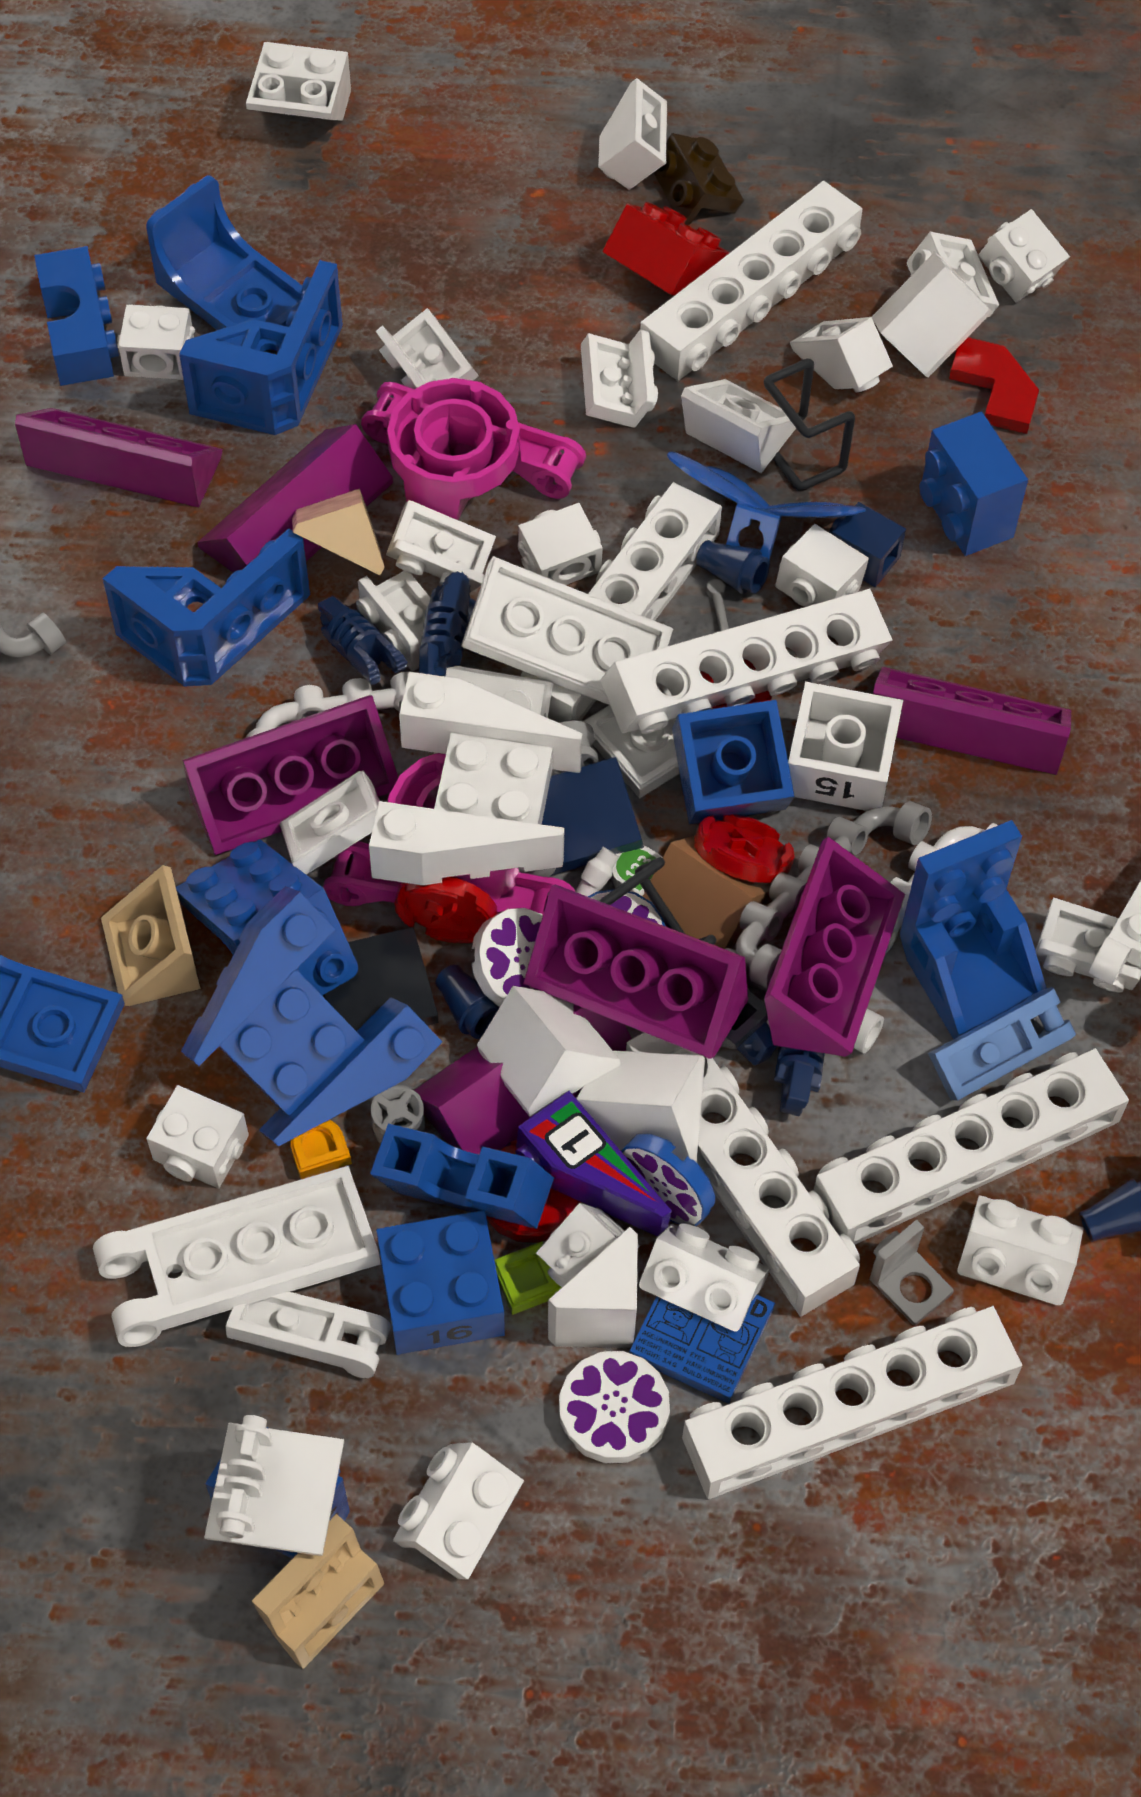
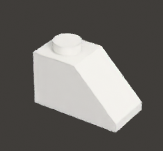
M637 78L630 83L599 138L598 168L607 177L615 179L628 190L666 164L667 101Z
M872 317L823 321L790 342L793 351L803 360L808 358L814 361V371L834 389L853 388L855 392L865 391L879 383L878 376L893 367Z

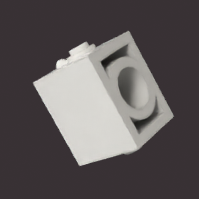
M1032 209L1013 222L1003 223L997 229L998 232L988 238V243L978 254V257L989 269L992 278L1003 286L1015 303L1028 294L1033 293L1035 289L1041 287L1044 289L1054 281V275L1070 258Z
M126 305L121 334L117 337V348L119 349L124 376L183 380L179 353L185 341L194 338L195 333L189 308Z
M580 503L558 511H544L533 520L518 525V550L526 570L564 585L599 573L602 566L603 547L598 532L593 530Z
M814 524L782 556L775 587L792 597L799 605L806 607L858 592L861 587L869 558Z
M177 1085L164 1109L158 1114L156 1123L146 1139L153 1160L163 1164L165 1170L171 1175L187 1182L195 1178L219 1189L235 1159L237 1160L240 1157L243 1145L249 1134L244 1113Z
M579 1203L563 1223L552 1232L537 1254L551 1267L548 1270L550 1277L563 1287L625 1231L603 1210Z

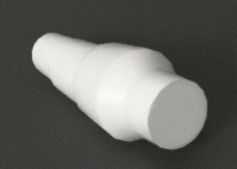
M602 847L598 855L588 861L581 875L582 880L575 892L588 897L600 891L612 877V869L619 856Z

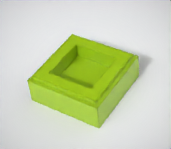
M543 1242L494 1260L498 1282L512 1315L548 1302L562 1288L548 1274V1270L551 1267L537 1254L538 1250L544 1245Z

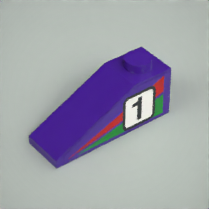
M570 1091L518 1126L515 1154L531 1158L552 1175L554 1180L551 1189L591 1207L601 1209L605 1213L657 1237L668 1228L672 1210Z

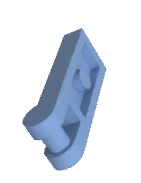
M1054 987L1046 988L1029 996L1024 1002L928 1053L950 1100H960L1065 1043L1076 1035L1070 1020H1063L1057 1005L1061 1001ZM1036 1016H1039L1044 1030L1038 1035L1030 1021Z

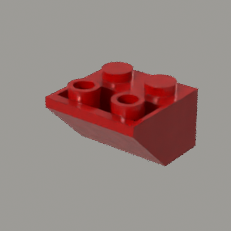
M645 202L643 207L626 204L602 251L674 296L729 254L728 251L719 246L721 238L701 227L695 230L684 224L687 220L684 215L666 206L661 209L649 202Z

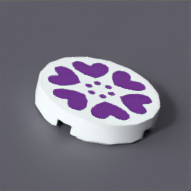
M527 908L507 909L485 921L474 936L472 949L475 948V962H472L474 977L483 993L499 1007L513 986L538 990L523 983L543 914Z
M625 1351L599 1352L581 1360L566 1376L559 1394L560 1423L565 1434L567 1433L568 1438L584 1456L605 1464L628 1463L641 1457V1454L647 1452L651 1447L653 1448L662 1439L670 1416L669 1391L660 1373L644 1358Z

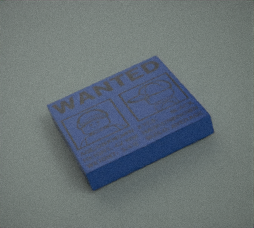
M756 1295L750 1304L741 1328L738 1331H732L656 1296L629 1353L644 1358L658 1372L730 1404L771 1317L775 1302Z

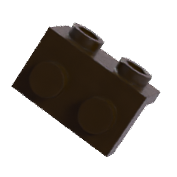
M671 133L666 141V164L657 169L654 174L673 210L687 218L684 224L690 225L701 208L735 214L744 202V199L735 185L734 177L728 172L720 158L717 146L704 137L694 138Z

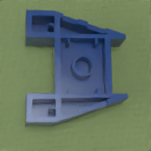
M286 886L247 923L239 938L241 942L228 967H224L216 983L218 986L202 1017H198L181 1050L187 1058L200 1066L219 1047L279 1108L259 1129L263 1135L277 1146L406 1080L442 1043L438 1036L407 1004L392 997L357 1032L297 970L336 929L300 891Z

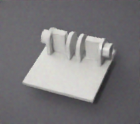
M255 1415L244 1416L242 1424L228 1423L204 1538L323 1556L345 1442L344 1439L266 1428L267 1420Z

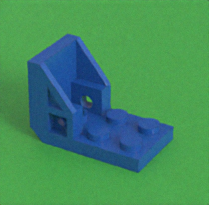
M319 260L313 276L305 278L301 289V302L297 311H290L286 326L252 319L185 341L179 357L189 414L272 435H277L299 426L343 326L337 264ZM272 349L276 350L278 353L276 355L264 351Z
M287 529L276 540L267 542L253 561L244 569L237 570L230 575L222 588L193 567L116 566L102 578L116 635L184 687L212 685L310 596L304 541L301 536L293 533L291 529ZM193 602L203 603L195 612L187 608Z
M1012 820L919 857L901 926L900 938L908 964L953 1039L1024 1002L1029 996L1047 988L1028 924L1006 889L1022 839L1021 833Z

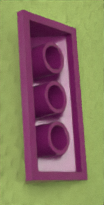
M55 408L17 414L15 420L26 466L198 508L220 462L223 450Z
M356 424L326 429L198 541V547L234 573L237 570L244 569L253 561L267 542L276 540L287 529L293 531L292 517L296 509L360 489L367 507L393 483V477ZM303 538L307 561L322 547Z
M883 666L873 690L874 695L903 700L896 738L1057 775L1071 730L1070 709Z
M372 695L182 760L190 798L215 855L234 849L243 843L254 842L282 832L280 824L283 820L359 771L366 773L373 783L378 797L390 793L398 780L396 768Z
M830 837L825 838L821 842L764 1000L773 1045L846 1057L853 1051L905 893Z
M559 885L551 886L523 984L707 1058H714L748 1001L745 957Z
M573 1004V1014L586 1018L612 1051H626L627 1042L632 1040V1037L625 1024ZM478 1047L472 1049L414 1091L420 1095L423 1102L425 1117L449 1145L480 1155L482 1146L495 1150L499 1149L500 1151L504 1147L511 1145V1141L517 1140L518 1126L531 1117H529L505 1086L500 1075L503 1062L490 1063L483 1058ZM582 1088L572 1093V1095L577 1098Z

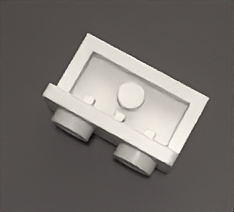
M428 308L393 336L383 325L376 330V333L385 344L379 349L383 357L395 371L402 367L407 375L401 379L405 387L416 389L427 382L450 378L473 381L479 376Z
M640 329L632 341L626 344L588 333L581 343L586 415L635 428L645 414L653 410L658 398V388L654 385L653 377L655 354L651 350L650 334L648 331Z
M408 500L402 510L386 556L396 559V566L406 572L422 575L425 571L441 578L439 582L441 585H444V579L452 572L458 571L461 573L463 571L470 580V590L474 591L482 585L485 576L482 573L496 536Z
M406 571L377 586L372 583L368 576L358 580L360 599L356 601L358 611L371 624H375L379 631L404 655L412 672L419 668V648L422 641V631L424 630L425 612L429 605L430 596L413 575Z
M1053 897L1036 948L1037 958L1039 961L1044 962L1043 967L1046 970L1062 976H1073L1074 972L1094 978V985L1112 992H1123L1124 988L1133 990L1141 977V968L1127 961L1113 986L1090 975L1089 971L1097 953L1119 918Z
M979 1195L957 1271L960 1275L1051 1304L1062 1305L1077 1264L1084 1228L1071 1224L1061 1217L1045 1216L1019 1208L1006 1200H993Z
M681 1223L679 1226L671 1224L656 1239L640 1279L639 1287L725 1328L738 1331L744 1322L752 1300L763 1288L770 1267L759 1263V1257L750 1250L739 1246L725 1248L710 1241L709 1234L699 1227L686 1223Z
M473 1442L450 1444L436 1453L427 1468L429 1479L420 1494L413 1497L403 1508L398 1519V1524L401 1527L393 1539L402 1548H416L454 1577L462 1580H468L524 1482L523 1479Z

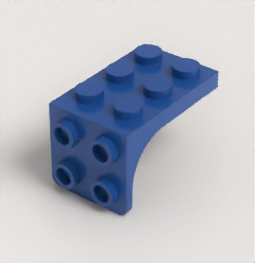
M207 175L196 184L189 186L184 193L165 207L155 211L148 219L146 229L156 283L216 330L252 319L286 326L290 311H297L301 302L302 285L253 249L240 236L224 210L219 183L212 176Z
M261 839L237 846L232 850L229 857L212 867H202L195 870L187 877L184 883L176 887L181 905L219 937L233 955L241 942L239 938L247 923L285 886L300 891L336 931L297 970L322 996L350 980L358 972L357 961L324 888L296 866L294 867L292 863Z
M0 955V1067L84 1093L125 1005L122 994L26 966Z

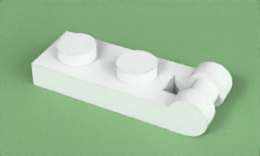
M285 1292L246 1305L245 1303L234 1306L225 1327L227 1338L342 1367L356 1377L371 1378L374 1376L379 1362V1356L376 1354L379 1345L385 1344L391 1324L384 1317L374 1313L293 1292ZM344 1332L358 1337L356 1345L341 1341Z

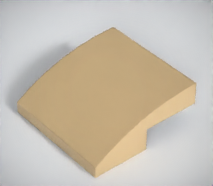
M336 1514L329 1521L323 1556L298 1553L252 1600V1603L282 1647L295 1663L304 1669L384 1585V1581L377 1563L360 1549L353 1528Z

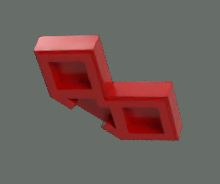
M968 337L957 348L949 379L992 389L985 412V417L992 426L1027 434L1039 394L1038 387L1005 346Z

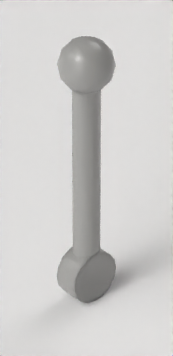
M712 579L707 583L706 593L709 597L713 598L719 630H727L729 627L722 599L725 593V584L722 580Z

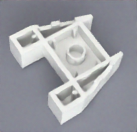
M409 672L399 713L401 746L407 749L446 754L434 809L379 801L369 843L372 878L417 885H431L442 883L443 877L470 874V879L490 877V871L523 867L524 872L562 867L564 861V828L542 825L552 769L580 773L582 733L461 679Z

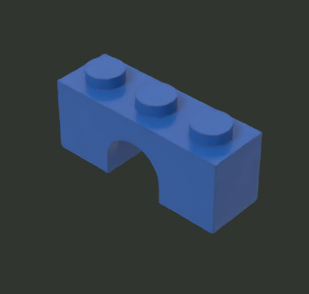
M88 246L34 255L47 318L69 316L65 319L47 322L60 386L114 377L110 358L119 357L114 330L105 331L104 324L112 323L107 296L98 297L97 291L106 290L100 263L91 264Z
M389 1123L370 1172L373 1177L396 1193L469 1212L485 1210V1214L488 1217L535 1229L538 1227L554 1180L552 1175L531 1158L483 1146L480 1155L451 1146L434 1134Z

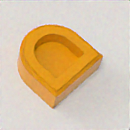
M331 1120L291 1139L292 1154L300 1179L352 1164L342 1130Z

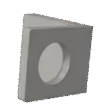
M915 1220L901 1233L898 1231L892 1232L879 1243L873 1252L876 1258L869 1279L914 1326L947 1300L954 1291L917 1252L924 1231V1227L918 1220ZM911 1275L921 1276L930 1284L931 1296L921 1303L910 1302L904 1298L900 1291L901 1281Z

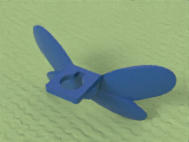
M676 452L667 453L669 460L682 471L737 503L726 542L727 545L740 546L738 539L741 530L750 526L752 519L760 521L759 530L764 537V543L760 551L762 556L767 557L769 560L782 517L835 518L858 515L866 511L864 507L831 502H799L769 505L749 485L731 473L717 467H706Z

